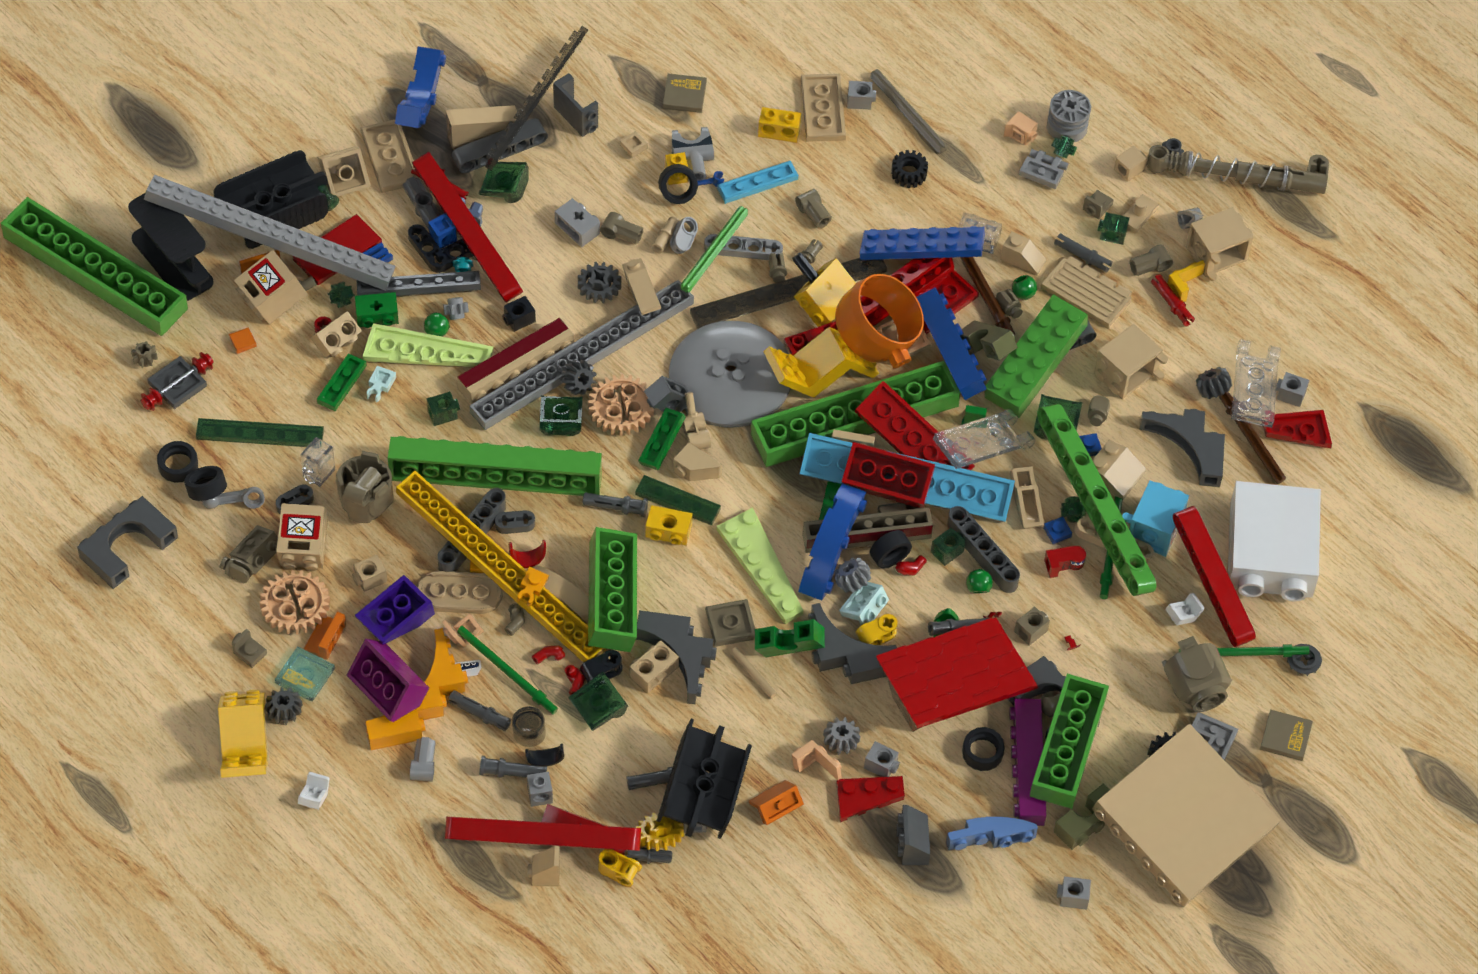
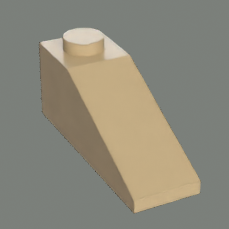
M633 259L628 263L622 264L628 286L641 314L645 315L661 309L642 259Z

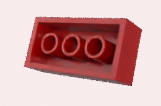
M853 442L842 483L866 491L870 495L917 508H924L935 464ZM891 474L893 478L885 479L884 476Z

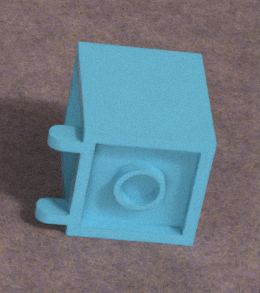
M1149 480L1134 515L1125 512L1122 517L1125 522L1130 523L1129 530L1134 538L1148 543L1155 553L1166 557L1178 532L1173 522V514L1186 509L1189 495L1184 494L1180 490L1166 487L1162 483Z

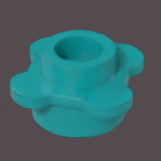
M459 257L457 260H453L455 272L471 271L473 260H469L467 257Z

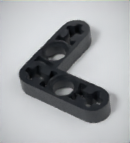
M415 224L408 229L409 242L433 272L441 273L453 267V260H457L459 257L471 258L474 256L463 239L441 249L422 225ZM414 233H417L418 235L421 234V241L417 235H414ZM429 245L433 247V250L426 252L422 248ZM452 251H460L461 255L454 257L450 253Z

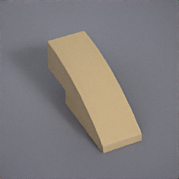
M1033 466L1012 469L1010 471V479L1015 480L1013 494L1023 529L1044 526Z

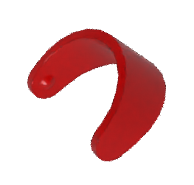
M542 540L541 545L536 549L525 552L514 550L512 542L508 544L510 556L523 568L538 565L546 554L545 540Z

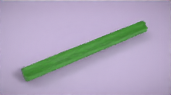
M743 206L738 207L683 280L680 288L682 291L689 293L747 217V208Z

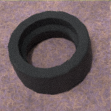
M681 164L670 165L660 174L658 181L659 189L664 198L670 203L685 204L696 195L698 189L697 178L687 166ZM675 173H683L689 178V189L682 195L676 196L671 194L666 185L668 178Z
M173 441L165 444L157 455V464L161 476L167 481L174 483L184 482L189 473L198 469V458L194 447L183 441ZM175 454H183L190 458V463L182 469L174 470L165 465V461Z
M218 466L198 468L189 473L184 480L189 498L195 501L213 499L222 494L227 487L223 470Z
M895 530L880 537L872 545L870 555L878 567L882 569L889 568L907 557L912 549V544L903 531Z
M987 727L973 729L965 736L962 748L963 759L967 765L975 770L990 771L996 768L1002 761L1005 749L1004 740L993 729ZM977 740L989 741L996 747V753L990 758L977 757L971 752V744Z

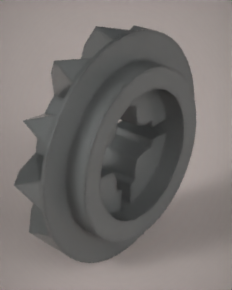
M1309 644L1295 645L1309 646V655H1303L1305 660L1309 661L1305 665L1303 661H1300L1302 655L1287 657L1290 669L1297 671L1298 675L1302 673L1308 676L1310 673H1316L1322 663L1320 652Z

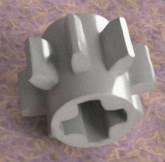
M463 297L447 299L448 304L443 305L444 314L449 315L450 320L465 318L464 313L469 312L468 302H463Z

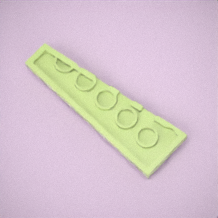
M373 323L363 353V360L369 362L475 367L492 357L493 346Z
M750 508L718 525L717 532L784 624L802 616L803 609L754 509Z

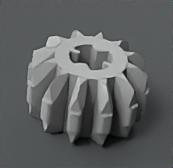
M852 557L849 561H844L842 565H838V569L834 571L835 582L845 593L849 591L854 593L857 589L861 590V587L867 586V581L871 579L870 568L861 558L854 559Z
M836 717L834 723L829 722L823 732L825 737L824 743L829 745L830 751L836 749L838 755L841 751L848 755L850 749L855 750L857 743L860 742V729L855 727L854 720L848 723L846 717L843 721Z

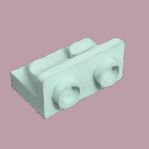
M867 582V586L861 587V590L857 589L839 610L841 615L858 620L860 625L875 620L889 601L882 585Z

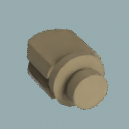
M770 253L769 276L773 278L775 283L783 282L787 275L783 253H778L777 259L775 253Z
M1011 289L997 293L996 299L1007 316H1012V318L1016 319L1022 315L1021 303Z
M1097 395L1091 399L1088 418L1093 426H1100L1107 419L1110 408L1108 398Z
M224 557L220 564V568L225 570L226 575L242 583H246L254 573V568L251 564L235 557L231 559Z

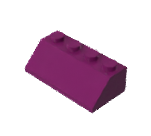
M371 639L364 640L346 675L391 722L418 708L429 690V687L387 644L383 645L380 641Z

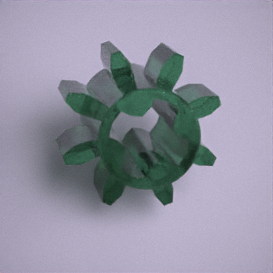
M1061 135L1060 139L1055 137L1051 145L1055 147L1053 153L1066 159L1068 155L1074 156L1077 149L1073 145L1075 140L1065 135Z
M344 281L331 285L332 290L328 293L331 304H337L338 308L352 304L350 299L355 296L351 289L352 286H345Z
M1068 497L1065 499V503H1061V516L1067 517V521L1075 523L1083 518V516H1086V510L1079 497Z

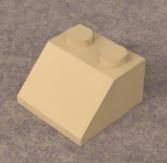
M353 146L318 157L321 171L327 176V187L332 198L371 187L359 147Z
M1108 440L1092 460L1110 494L1123 500L1146 472V468L1127 447Z

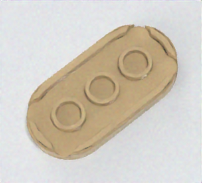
M434 571L427 574L417 585V588L432 601L435 612L485 614L495 610L503 598V590L485 573Z

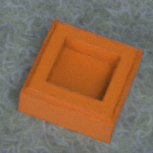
M249 327L229 334L237 354L257 347Z

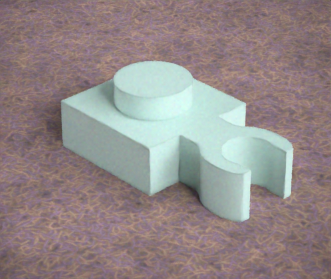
M377 366L368 381L370 388L367 390V399L372 394H376L375 401L378 402L381 399L382 391L388 393L396 379V372Z

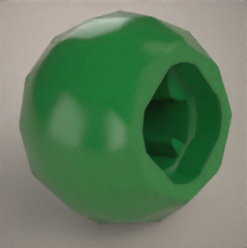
M1023 275L1013 281L1012 292L1017 298L1028 300L1036 294L1037 282L1033 277Z
M437 312L428 315L424 321V330L427 334L443 337L450 328L448 319Z
M976 569L967 576L966 585L971 593H988L992 589L993 580L987 571Z

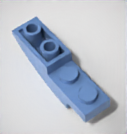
M1009 817L974 818L966 820L965 829L948 832L946 845L948 850H962L970 845H983L991 841L993 848H1006L1013 843L1032 841L1036 838L1038 827L1035 823Z

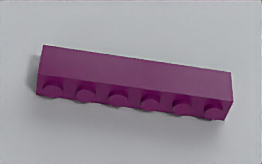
M1015 699L1014 706L1009 709V719L1013 720L1014 726L1010 727V739H1014V745H1011V758L1015 759V765H1012V778H1016V784H1013V798H1017V804H1014L1013 815L1018 817V819L1035 823L1037 826H1044L1047 816L1046 801L1030 797L1032 783L1043 751L1041 699Z

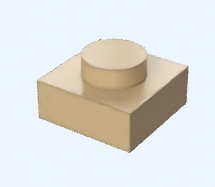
M636 131L620 140V146L631 158L648 148V143Z

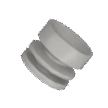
M1064 90L1055 94L1050 102L1047 121L1048 133L1055 140L1063 143H1074L1083 139L1088 129L1091 112L1090 100L1084 94L1074 90Z

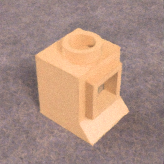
M1018 111L1005 125L1004 137H1012L1021 144L1027 145L1036 139L1038 123Z

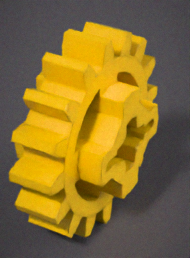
M655 812L652 813V817L644 816L645 821H638L639 826L635 828H641L640 846L647 845V850L655 848L656 851H659L660 848H663L666 851L668 846L676 847L675 842L681 843V837H684L683 823L664 816L661 822H657L658 815Z

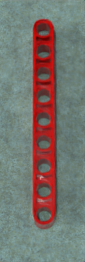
M428 151L412 161L415 170L444 213L450 218L457 232L503 300L507 303L523 293L518 281L431 153Z
M446 816L445 839L640 851L641 828Z

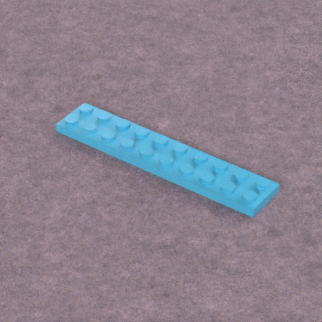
M809 433L800 475L842 484V478L853 443ZM911 457L935 464L925 504L946 509L961 506L969 514L1006 522L1015 480ZM891 474L884 476L885 479L893 478Z

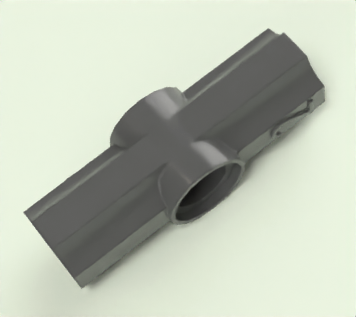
M413 176L403 183V188L413 203L416 214L422 218L429 230L428 222L441 216L433 203L432 195L426 191L420 179Z

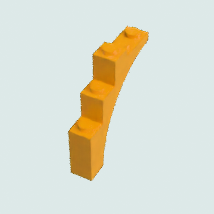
M443 628L434 630L435 658L430 674L424 682L429 687V690L421 705L394 722L389 721L385 715L365 721L370 750L415 742L417 739L422 738V732L426 731L424 720L444 716L443 708L447 707L445 696H449L454 690L459 693L465 692V684L468 683L466 670L462 671L461 664H455L453 654H449L448 649L451 648L450 639L444 635Z

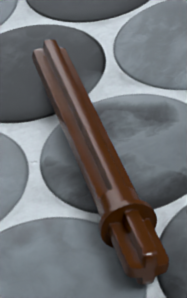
M960 257L996 322L995 326L1011 330L1015 336V332L1010 324V318L1006 317L975 259L973 257Z
M1229 392L1220 395L1219 398L1226 407L1227 415H1230L1236 422L1277 484L1285 481L1286 476L1243 414L1241 404L1236 403Z

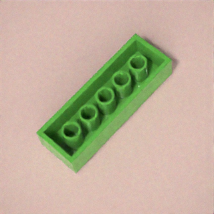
M1053 294L1017 342L1018 348L1009 353L986 384L987 389L984 390L985 398L1020 418L1088 326V314Z
M596 527L589 542L588 646L630 652L637 638V534Z
M1067 673L1032 783L1030 797L1070 809L1073 808L1107 698L1108 685Z

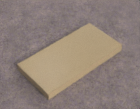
M840 74L801 75L806 142L846 140Z
M395 119L360 127L381 193L403 188V183L413 176L419 178L411 174V170L415 169L412 164L414 160L402 126L395 124Z

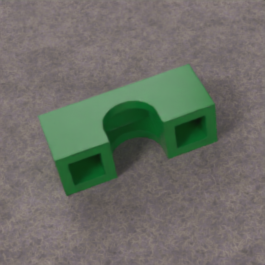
M814 619L794 622V629L781 630L775 626L755 629V650L766 658L825 648V627Z

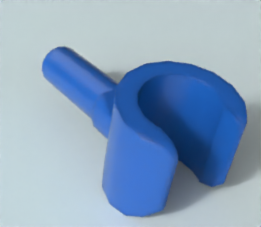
M716 171L713 178L697 181L698 186L713 184L717 187L718 184L724 183V178H722L723 172Z

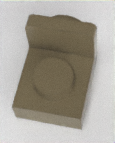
M1096 190L1091 197L1086 196L1084 199L1083 210L1089 215L1100 219L1113 205L1114 200Z
M248 629L238 633L232 641L233 653L251 668L267 655V650L251 638Z

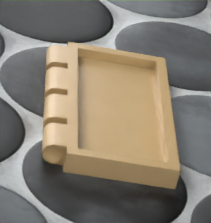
M1070 256L1068 259L1063 258L1042 282L1041 289L1051 295H1056L1088 314L1089 318L1109 329L1130 304L1132 292L1121 285L1115 288L1117 283L1105 275L1098 278L1100 272L1088 265L1081 268L1083 262L1073 256Z

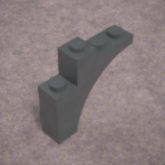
M1184 409L1183 416L1173 413H1156L1154 411L1142 412L1140 430L1162 435L1181 447L1190 457L1196 468L1199 485L1220 487L1223 477L1225 434L1204 432L1205 411Z
M820 603L812 604L811 613L808 614L809 620L814 619L825 627V648L814 649L812 652L813 663L818 664L820 672L842 667L844 676L849 678L850 684L886 677L876 656L896 649V645L880 646L857 641L841 632L831 623Z
M639 610L636 640L648 642L652 645L662 641L679 656V668L687 686V704L695 705L696 698L701 697L702 684H699V679L704 678L705 668H710L711 660L716 659L717 648L713 647V639L693 636L694 626L690 625L691 617Z

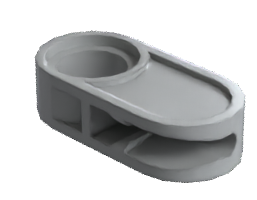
M685 217L680 220L670 239V246L677 254L684 253L692 246L698 231V224L692 217ZM684 223L690 226V232L684 228Z

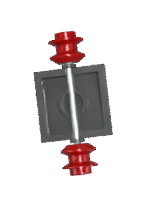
M200 352L199 359L192 358V366L179 356L148 378V384L152 387L148 389L149 394H141L142 399L140 401L143 407L154 411V405L158 404L161 406L163 398L171 407L176 409L207 387V382L199 374L205 375L206 368L213 369L212 364L214 361L208 353Z

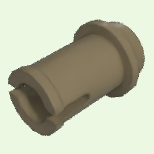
M813 239L807 249L801 253L810 264L814 263L815 257L823 248V245L819 240L816 242V239Z

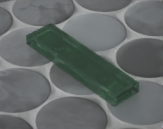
M646 475L643 476L635 491V495L669 509L693 513L694 519L709 525H713L721 510V505Z

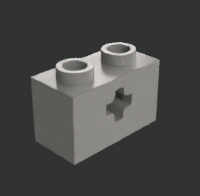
M573 198L555 210V224L581 247L600 234L599 219L595 215H591L583 204L578 203Z

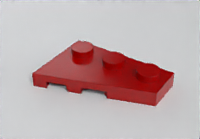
M1324 410L1263 415L1262 417L1265 436L1268 438L1330 449L1332 447Z
M903 776L839 779L836 783L840 822L846 821L849 817L857 814L858 816L863 815L868 810L877 807L882 808L902 801L905 797Z

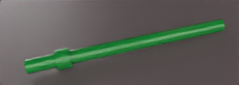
M1115 496L1114 502L1121 513L1123 499ZM1106 552L1104 571L1100 577L1101 599H1108L1109 589L1113 583V561L1108 552Z
M464 626L457 630L458 634L525 690L537 705L541 704L552 715L557 712L558 707L546 698L547 695L544 692L534 688Z
M1283 644L1282 647L1217 648L1220 656L1283 655V657H1292V655H1309V646H1292V644Z

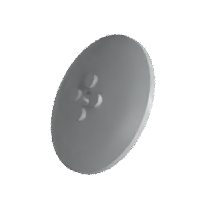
M742 321L715 322L693 331L678 345L670 362L669 379L685 385L688 392H693L695 409L698 413H703L705 423L732 428L751 425L752 420L771 415L777 411L786 400L791 389L779 384L763 351L770 346L777 350L780 349L788 355L789 353L775 335L760 326ZM730 365L736 367L734 371H728L725 368Z

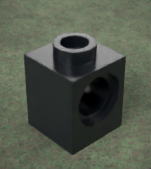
M526 296L504 305L503 320L507 326L510 325L514 332L536 322L535 309Z

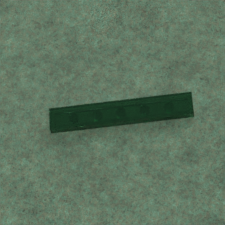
M198 418L196 440L322 448L324 426Z

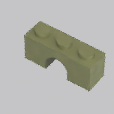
M975 320L962 329L964 334L960 335L962 340L967 339L971 350L968 352L975 354L984 348L986 356L995 360H1001L1018 348L1015 336L1011 330Z
M1104 783L1087 796L1085 807L1091 811L1092 815L1082 817L1071 809L1055 823L1054 833L1072 850L1078 845H1084L1092 833L1100 832L1105 826V822L1100 821L1092 809L1095 803L1110 790Z

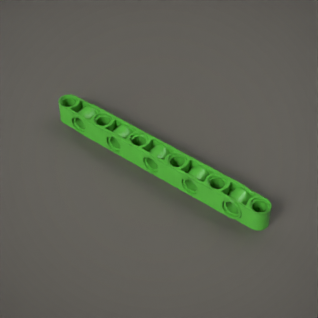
M1060 404L1040 407L1037 411L1039 423L1128 590L1133 596L1154 592L1156 590L1155 577L1064 408Z

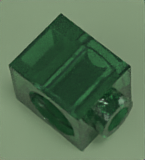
M1106 212L1104 220L1100 219L1098 231L1101 232L1100 240L1123 245L1130 217Z
M451 392L426 398L427 411L434 426L458 419L457 411L460 410L457 398L453 399Z
M949 528L932 541L931 553L946 566L964 552L965 539L959 532Z

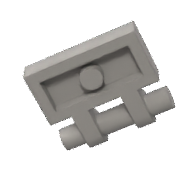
M1031 149L1030 157L1027 156L1019 170V175L1056 189L1069 163L1062 161V158L1057 156L1054 158L1046 155V152L1042 150L1036 151Z

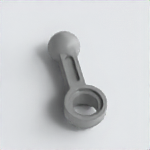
M250 487L240 491L222 493L213 499L202 502L208 509L216 508L218 505L244 502L247 507L255 509L263 505L265 497L260 488ZM255 492L259 494V497L256 500H250L248 495Z

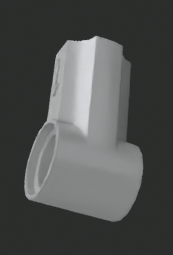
M422 737L416 741L414 760L411 761L410 780L433 781V760L436 743L429 737Z

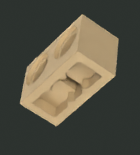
M346 311L310 338L324 357L330 354L334 357L343 350L341 346L345 343L350 345L359 339L357 334L362 330L349 312ZM342 326H346L348 328V335L342 332ZM326 337L332 339L333 346H329L326 343Z
M662 641L656 645H651L641 658L634 659L630 664V678L648 694L679 668V656ZM642 671H648L649 673L644 674V673H641V672H642Z

